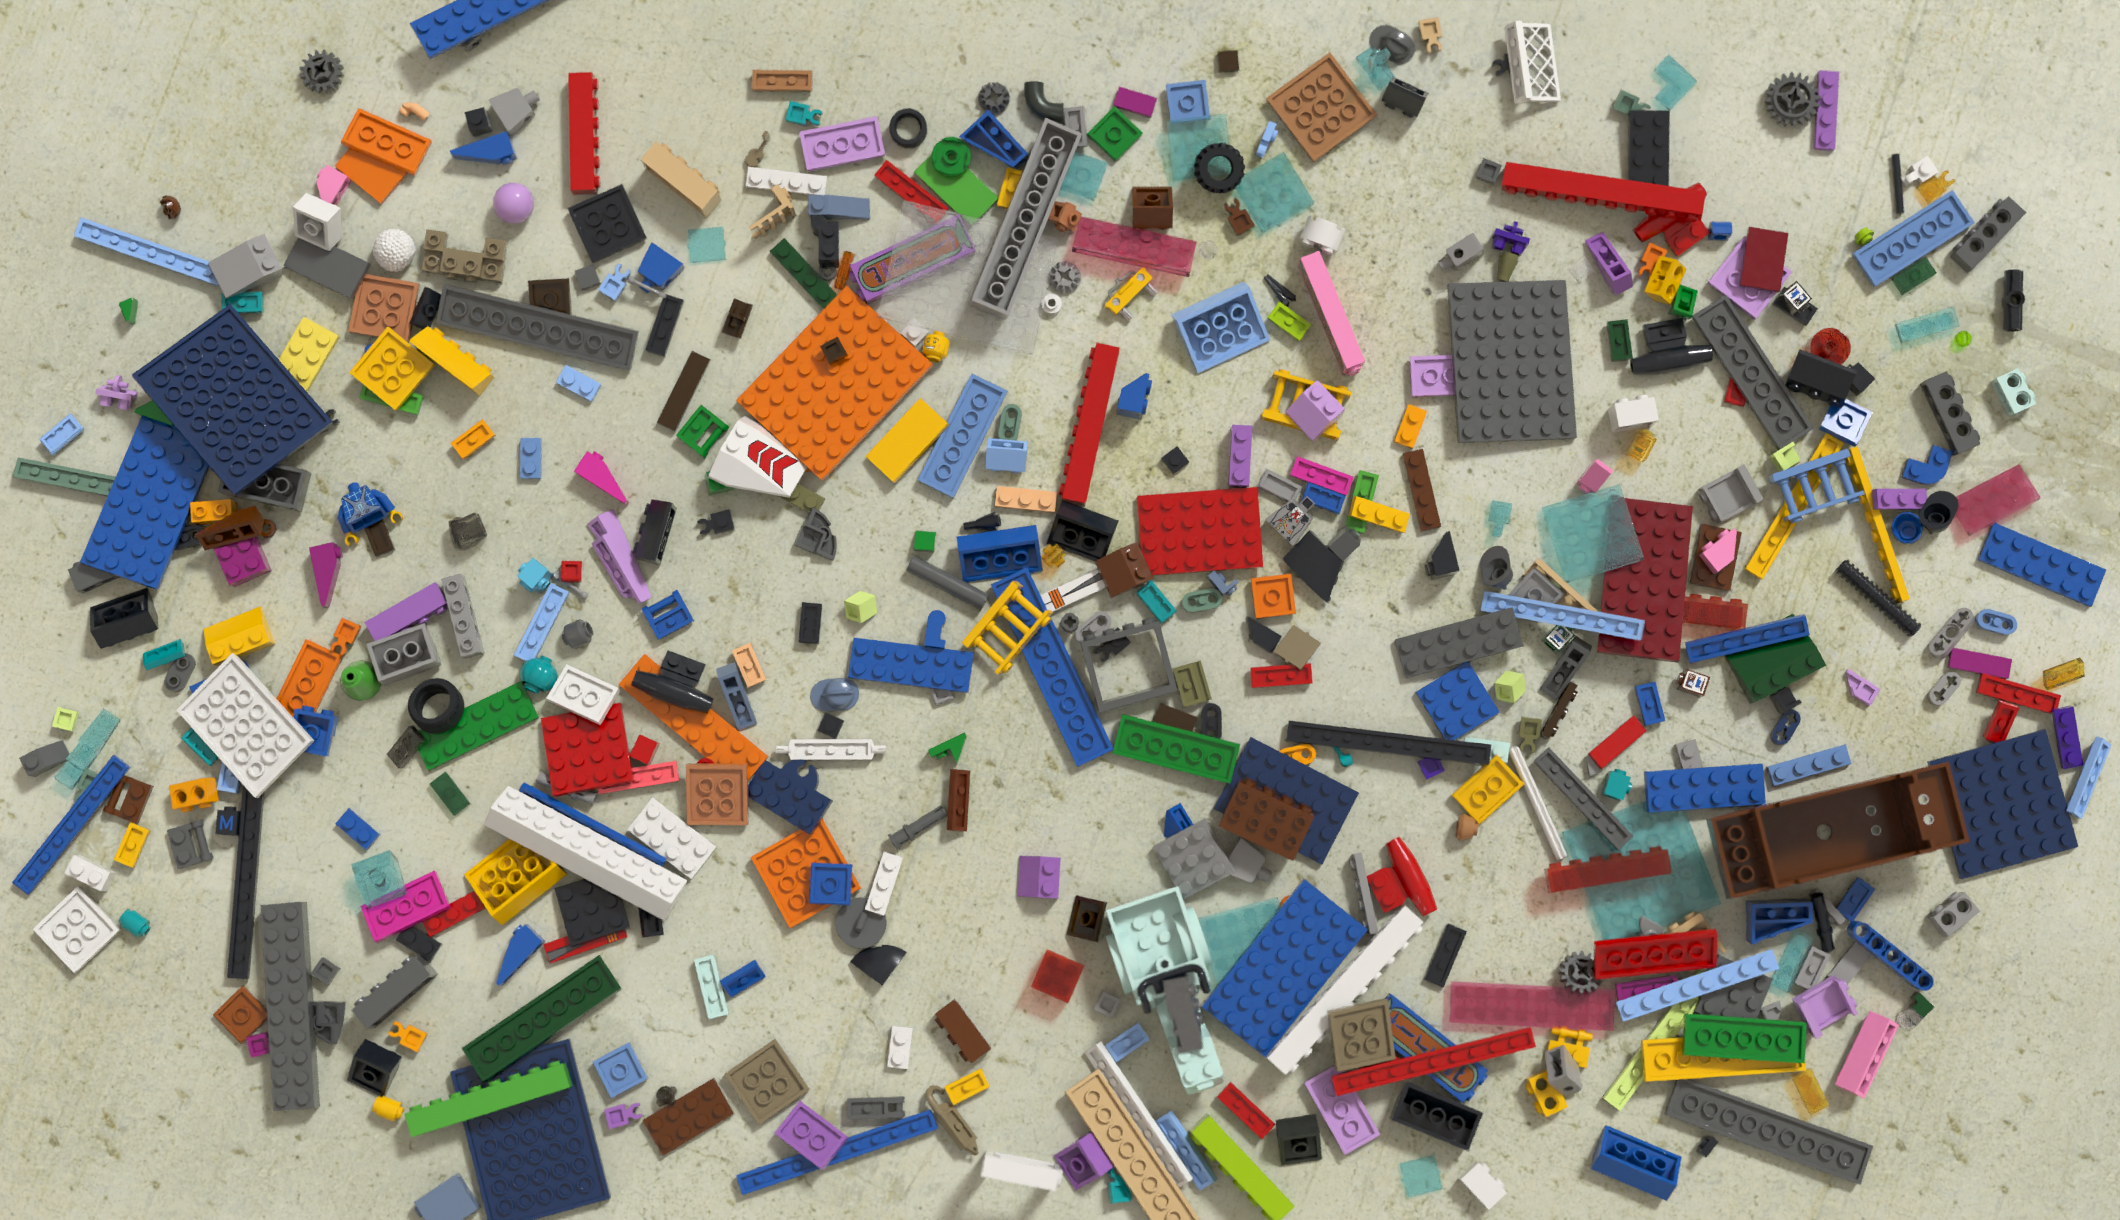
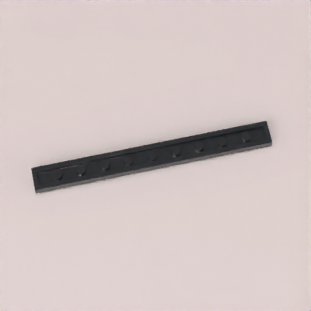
M1297 721L1288 722L1286 742L1489 766L1491 744Z
M244 785L242 788L227 978L237 979L250 978L265 793L264 791L259 798H255Z

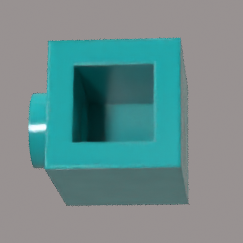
M1620 769L1608 771L1601 795L1618 801L1624 800L1625 794H1629L1632 787L1631 777L1626 776L1627 772Z

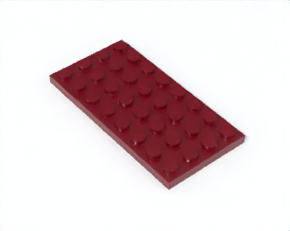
M1621 497L1611 498L1601 612L1645 620L1641 640L1598 633L1597 653L1679 662L1693 506Z

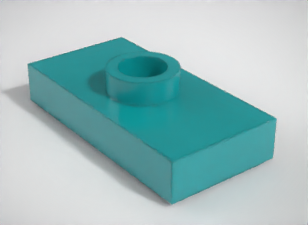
M1152 580L1136 592L1151 613L1159 620L1160 624L1177 612Z
M179 639L143 653L145 669L150 670L184 657V643Z
M192 727L181 737L209 766H212L219 759Z

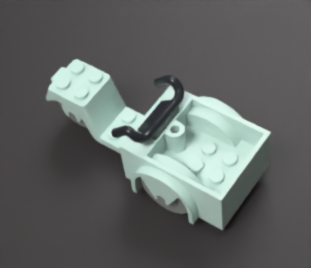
M1177 886L1106 910L1112 933L1106 935L1105 938L1122 983L1124 994L1133 992L1136 1004H1141L1145 1014L1151 1012V1007L1152 1009H1157L1185 1093L1188 1095L1195 1094L1222 1084L1225 1080L1205 1022L1201 1025L1203 1049L1178 1052L1177 1036H1174L1173 1029L1175 1028L1169 1016L1164 994L1163 981L1187 976L1190 985L1194 984L1196 994L1199 993L1197 987L1199 984L1204 994L1210 992L1208 983L1210 978L1206 967L1212 965V961L1193 906L1185 907L1179 887Z

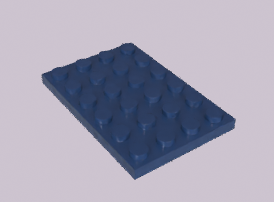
M1250 737L1234 768L1231 784L1226 783L1214 809L1224 813L1239 779L1244 780L1245 777L1256 781V786L1260 788L1267 786L1275 790V795L1281 797L1284 794L1292 798L1293 803L1299 806L1303 803L1311 807L1312 812H1314V818L1298 853L1322 865L1359 792Z

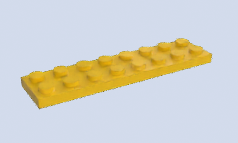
M1683 1037L1641 1040L1643 1075L1646 1082L1806 1071L1804 1063L1682 1055Z

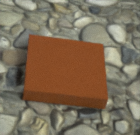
M241 986L213 1014L240 1044H243L246 1041V1037L251 1036L268 1019L267 1009L245 986Z

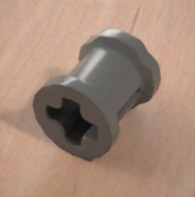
M1066 613L1061 619L1062 629L1069 633L1077 630L1079 626L1078 617L1074 613ZM1068 618H1072V621L1076 622L1071 628H1068V624H1064Z

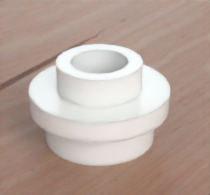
M1048 294L1043 298L1042 308L1045 312L1055 314L1061 309L1062 301L1058 295ZM1054 300L1056 304L1051 307L1048 305V302Z

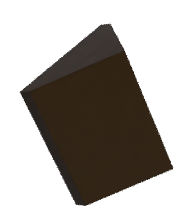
M1076 895L1067 935L1098 942L1107 902Z

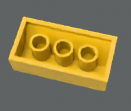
M427 326L410 339L409 342L479 396L494 379V376L490 374L492 370L484 363L481 365L475 362L476 357L468 351L465 354L459 350L461 346L452 339L449 342L444 339L443 336L445 334L436 327L432 330Z

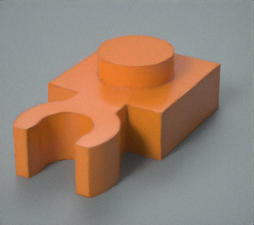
M1649 242L1640 261L1645 266L1640 268L1638 276H1641L1643 271H1647L1649 273L1647 280H1649L1659 256L1665 257L1668 250Z
M341 618L333 635L338 640L331 645L330 650L335 652L336 648L341 646L342 651L340 655L345 656L348 650L347 643L354 644L362 626Z

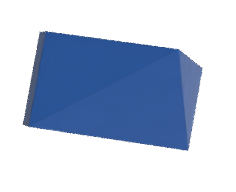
M1181 803L1166 811L1164 837L1169 838L1193 825Z

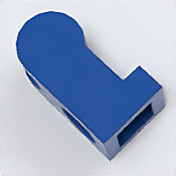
M934 610L928 616L924 643L926 647L945 649L946 640L941 639L942 627L946 623V617L940 610Z

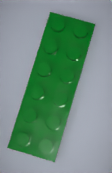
M519 681L464 708L463 716L458 724L447 732L432 734L420 729L412 733L411 736L427 770L430 771L538 719L539 716L527 690L524 688L523 682Z
M1122 714L1112 754L1231 784L1240 744Z
M1684 1014L1682 1055L1805 1064L1807 1022Z

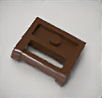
M124 775L114 788L109 802L104 806L103 811L139 824L154 786ZM125 782L129 783L130 787L121 809H115Z

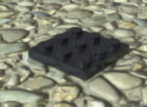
M623 184L567 208L592 263L647 239Z
M587 879L555 888L571 947L631 929L621 897Z

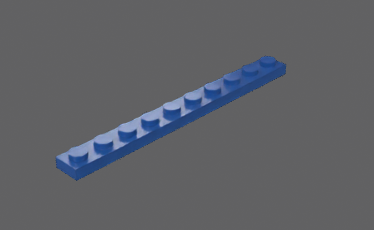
M932 1109L848 1137L847 1141L827 1166L938 1129ZM797 1154L738 1174L736 1177L742 1195L820 1168L803 1155Z

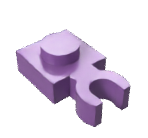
M625 1103L604 1109L609 1129L630 1124L629 1117L634 1119L641 1118L643 1116L642 1113L637 1115L633 1112V1109L640 1106V1103H634L628 1109H626Z

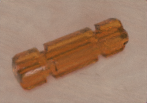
M844 251L843 261H841L837 273L838 279L835 280L834 287L838 290H843L846 287L845 281L848 280V272H850V265L854 259V253Z

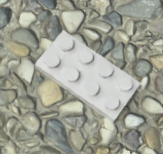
M653 797L627 829L659 855L667 858L668 862L690 879H693L717 848Z

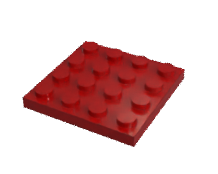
M621 703L612 704L601 725L572 712L541 718L553 797L634 782Z

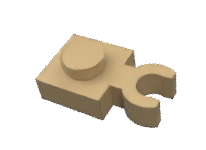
M1439 18L1419 20L1421 40L1428 41L1426 46L1427 54L1431 53V46H1436L1437 51L1441 52L1442 45L1437 40L1442 37Z

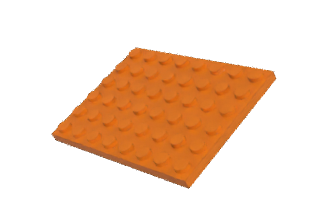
M846 286L736 401L823 481L933 367V364ZM838 337L848 356L830 365L820 346Z

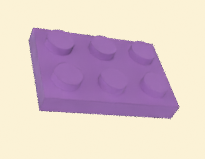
M801 1101L798 1102L775 1131L776 1136L822 1171L848 1139L844 1133Z

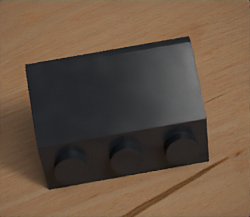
M1799 349L1785 385L1793 392H1800L1808 395L1811 399H1819L1827 402L1832 407L1842 408L1857 371Z
M651 499L650 504L647 503L644 515H647L645 523H641L639 528L641 537L639 542L635 543L633 549L636 559L661 565L677 510L673 503Z
M1062 500L1046 544L1096 561L1107 555L1119 520Z
M148 587L90 607V632L100 649L114 646L117 643L131 640L158 629V616Z

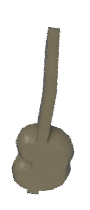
M764 131L762 135L763 142L759 149H751L745 157V163L749 167L757 168L759 165L758 160L763 159L764 154L762 151L770 139L767 131Z

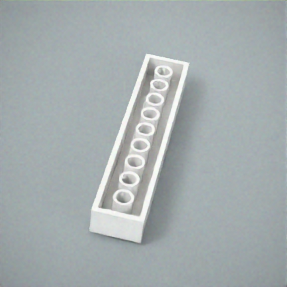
M510 786L503 791L490 807L484 824L662 920H665L675 906L687 883V880Z
M1400 906L1378 930V933L1368 941L1266 1055V1058L1283 1074H1292L1299 1066L1297 1062L1301 1057L1305 1059L1312 1052L1310 1047L1315 1042L1319 1044L1325 1038L1326 1034L1324 1032L1329 1027L1327 1010L1354 1005L1352 1001L1356 996L1360 998L1368 990L1366 985L1369 982L1374 983L1382 974L1379 971L1383 967H1388L1395 960L1394 954L1397 951L1402 952L1409 944L1407 940L1411 936L1415 937L1423 929L1421 927L1423 921L1407 906Z

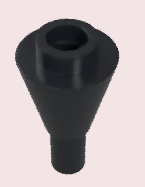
M995 511L976 519V521L964 522V530L998 531V527L1001 526L1000 515H996Z

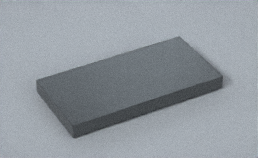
M298 238L283 266L343 296L353 299L371 264L335 246L330 251H327Z

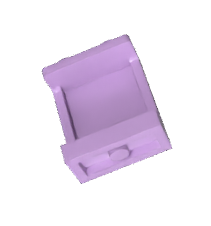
M1835 975L1792 998L1802 1021L1807 1022L1806 1029L1808 1033L1815 1039L1823 1035L1821 1029L1849 1013L1853 1016L1858 1014L1855 1009L1857 1007L1855 1000L1847 993L1849 988L1843 979L1840 980Z

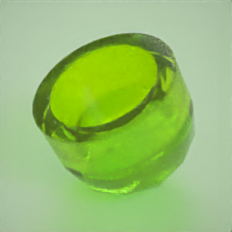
M1960 331L1954 337L1955 344L1962 348L1968 346L1972 341V336L1967 331ZM1964 334L1966 335V343H1964Z

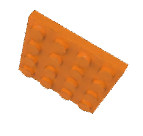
M823 818L812 836L800 829L751 857L789 928L831 906L829 904H809L811 863L848 864ZM853 872L851 894L861 889Z

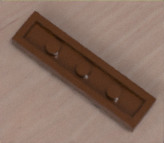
M1419 449L1403 453V459L1420 530L1422 532L1440 528V518L1424 451Z

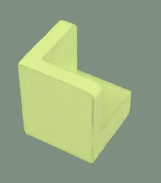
M1794 442L1769 456L1779 472L1788 469L1800 461V457L1793 448Z
M859 591L844 600L847 619L862 623L877 613L875 595Z
M1505 671L1494 683L1496 699L1500 701L1515 703L1526 691L1524 674Z

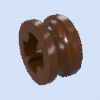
M264 519V524L266 523L271 526V529H268L270 530L269 533L262 531L261 536L270 538L274 536L277 528L274 522Z

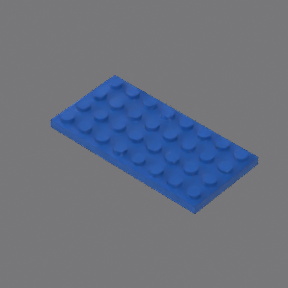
M143 415L141 416L80 560L81 564L156 590L159 589L190 515V502H195L209 469L207 463L175 427Z
M1303 878L1201 1006L1266 1057L1368 929Z

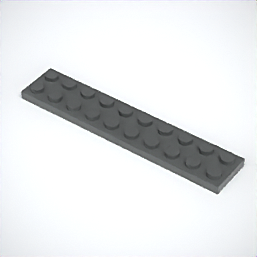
M443 284L436 324L626 370H631L639 335L638 330L448 284Z
M1689 1079L1676 1080L1665 1111V1115L1859 1185H1861L1873 1146Z

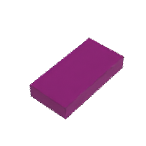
M1119 86L1113 107L1115 106L1116 108L1151 118L1157 98Z

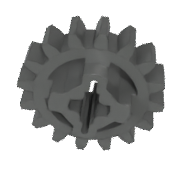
M315 50L314 56L308 53L309 59L302 60L305 66H300L299 68L304 72L300 74V77L305 79L303 81L304 85L309 86L312 92L316 88L318 94H321L322 90L329 93V88L336 90L335 84H341L339 77H344V74L340 72L344 69L342 64H339L341 62L338 57L335 58L332 52L328 55L326 50H323L322 54ZM310 70H312V79H310L309 75Z
M1581 951L1577 956L1576 952H1573L1571 957L1567 955L1564 959L1565 962H1561L1560 967L1562 969L1558 971V974L1563 976L1559 981L1566 983L1564 989L1571 988V994L1578 991V995L1581 996L1583 991H1585L1586 995H1589L1591 990L1595 992L1598 988L1597 985H1601L1602 980H1595L1591 975V970L1594 972V959H1591V953L1584 956V952ZM1568 967L1570 968L1571 977L1568 975Z

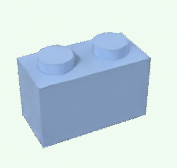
M988 438L985 469L992 471L1005 470L1013 473L1025 472L1028 441Z

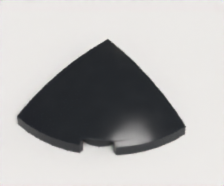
M891 945L869 947L859 952L850 962L883 986L907 952Z

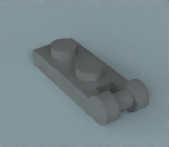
M905 1096L847 1098V1119L905 1117V1111H903ZM889 1103H895V1111H889Z

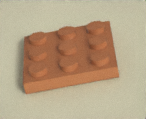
M366 274L355 295L348 332L378 338L389 327L409 343L412 325L409 322L416 308L420 284Z
M687 763V825H748V764Z

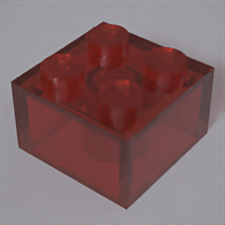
M1047 949L1031 987L1069 1003L1085 965Z

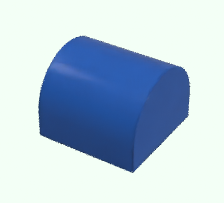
M1711 221L1708 229L1710 232L1708 240L1728 241L1732 235V223Z

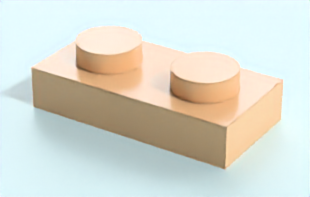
M751 643L732 650L748 688L767 680Z

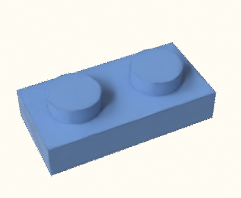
M521 438L520 478L541 479L542 439Z

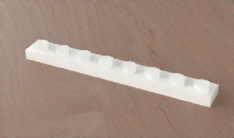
M1100 1041L1086 1050L1084 1053L1094 1068L1101 1071L1178 1188L1191 1181L1193 1177L1103 1043Z

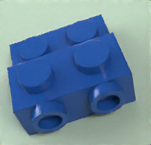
M302 705V709H295L293 718L314 740L304 752L329 756L332 737L335 736L339 717L334 715V711L322 709L321 713L314 712V707Z

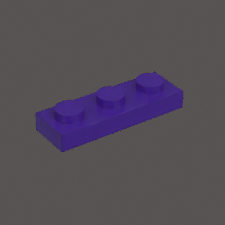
M2069 705L2051 709L2061 768L2068 769L2082 766L2083 759L2074 706Z

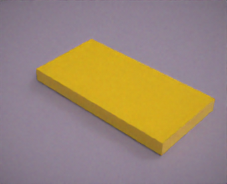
M919 398L866 457L893 483H896L944 432L949 424Z

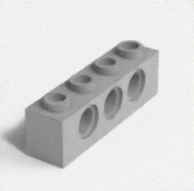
M460 573L442 578L441 581L461 657L466 659L485 654L465 576Z

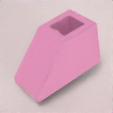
M1735 528L1730 531L1725 529L1717 536L1719 540L1714 544L1710 541L1701 548L1703 552L1699 556L1713 574L1719 572L1734 560L1737 535Z

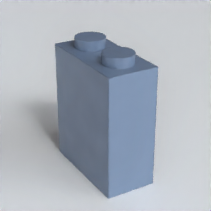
M460 1173L455 1174L414 1202L416 1213L425 1220H463L481 1208Z

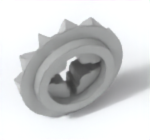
M1068 261L1058 262L1051 268L1049 281L1056 291L1069 293L1074 291L1080 284L1081 274L1075 264ZM1069 271L1068 277L1071 281L1065 279L1061 282L1060 273L1065 274Z

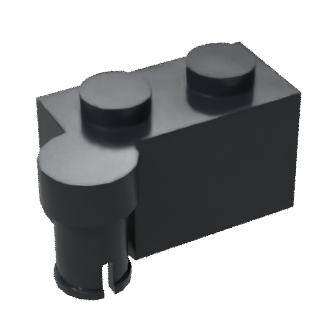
M815 215L811 219V228L813 229V234L819 237V268H839V222H826L824 216Z

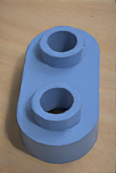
M1991 609L1981 610L1975 618L1979 628L1997 634L2009 635L2017 629V621L2013 616ZM1984 616L1988 618V623L1983 622ZM2003 622L2008 624L2007 629L2002 627Z

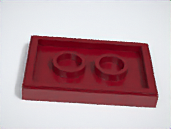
M1748 227L1739 286L1780 292L1789 233Z

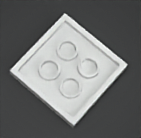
M77 886L33 928L38 936L73 973H77L121 931L80 886Z

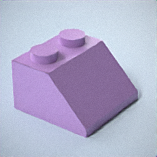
M1317 380L1296 399L1285 413L1313 442L1342 417L1345 409Z

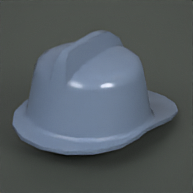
M847 678L825 679L814 685L810 697L813 705L821 711H839L850 709L857 703L859 690L857 685Z

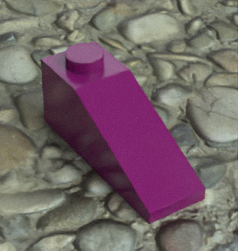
M333 542L309 547L321 606L324 608L330 607L341 566L340 558H343L340 546L337 547V544Z

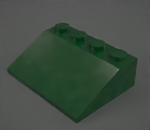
M1791 614L1785 618L1793 617L1795 615ZM1809 635L1724 655L1750 704L1826 666L1818 648Z

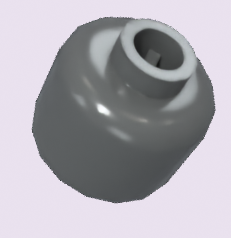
M578 619L564 626L562 639L566 645L577 649L591 642L594 634L593 629L587 621Z

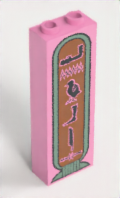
M1320 251L1301 257L1298 269L1343 375L1353 376L1360 372L1365 359Z

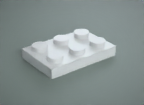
M566 664L546 699L548 702L601 725L620 690L607 682Z

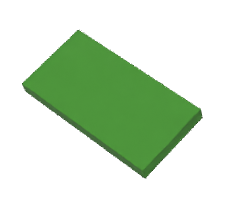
M932 155L914 171V174L970 227L999 199L969 169L957 177L941 175L932 163ZM949 155L948 159L952 161L955 159V156Z

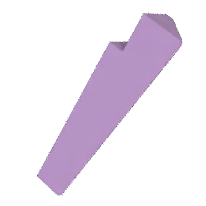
M610 510L596 516L587 524L597 538L592 543V546L619 593L625 598L632 597L636 599L639 604L651 598L650 591L616 512Z

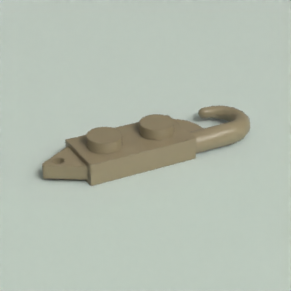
M936 1085L929 1086L925 1093L926 1101L938 1116L936 1117L960 1150L964 1149L974 1156L978 1155L977 1136L954 1105L950 1103L939 1105L934 1099L933 1091L944 1094V1090Z

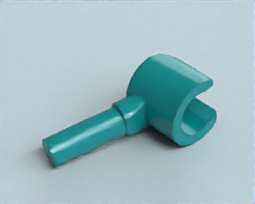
M1332 747L1343 767L1353 764L1350 753L1343 756L1339 748Z

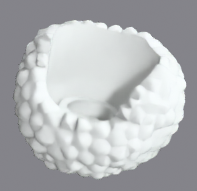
M388 229L381 232L375 239L372 248L378 264L386 271L391 272L405 269L410 265L416 254V245L413 239L400 229Z

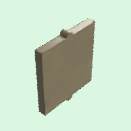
M1293 625L1273 653L1285 660L1286 664L1290 663L1301 671L1321 642L1311 637L1309 632L1305 633Z

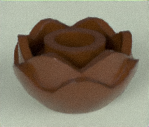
M168 195L162 197L160 204L163 206V213L169 216V220L173 218L175 220L181 213L178 200Z

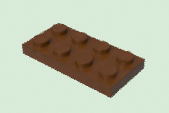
M713 1078L643 1119V1122L661 1154L665 1155L733 1115L734 1111L717 1081Z

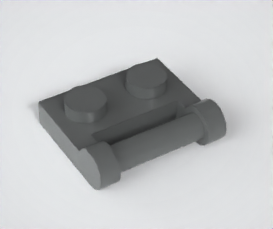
M197 820L167 830L177 869L214 859L207 845L202 827L204 826L203 820ZM195 829L202 854L198 857L190 832Z

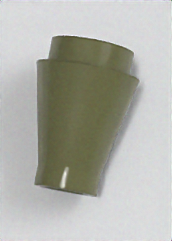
M1503 251L1502 256H1499L1498 280L1509 282L1519 262L1517 260L1518 255Z

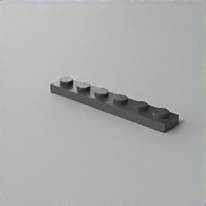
M1549 747L1533 761L1617 851L1634 837Z

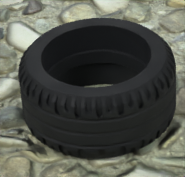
M431 678L423 681L414 688L409 696L410 699H408V712L411 719L420 729L428 733L440 734L447 732L458 724L464 713V700L461 693L451 682L442 678ZM441 693L450 695L449 706L443 714L435 718L423 717V707L429 698Z

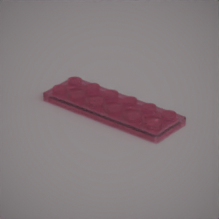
M1081 216L1072 252L1189 277L1197 241Z

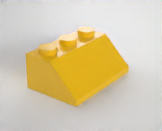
M261 606L204 628L205 646L212 664L220 666L232 653L241 658L275 644Z

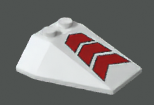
M744 416L736 422L719 450L708 478L727 487L790 498L807 466L763 425Z

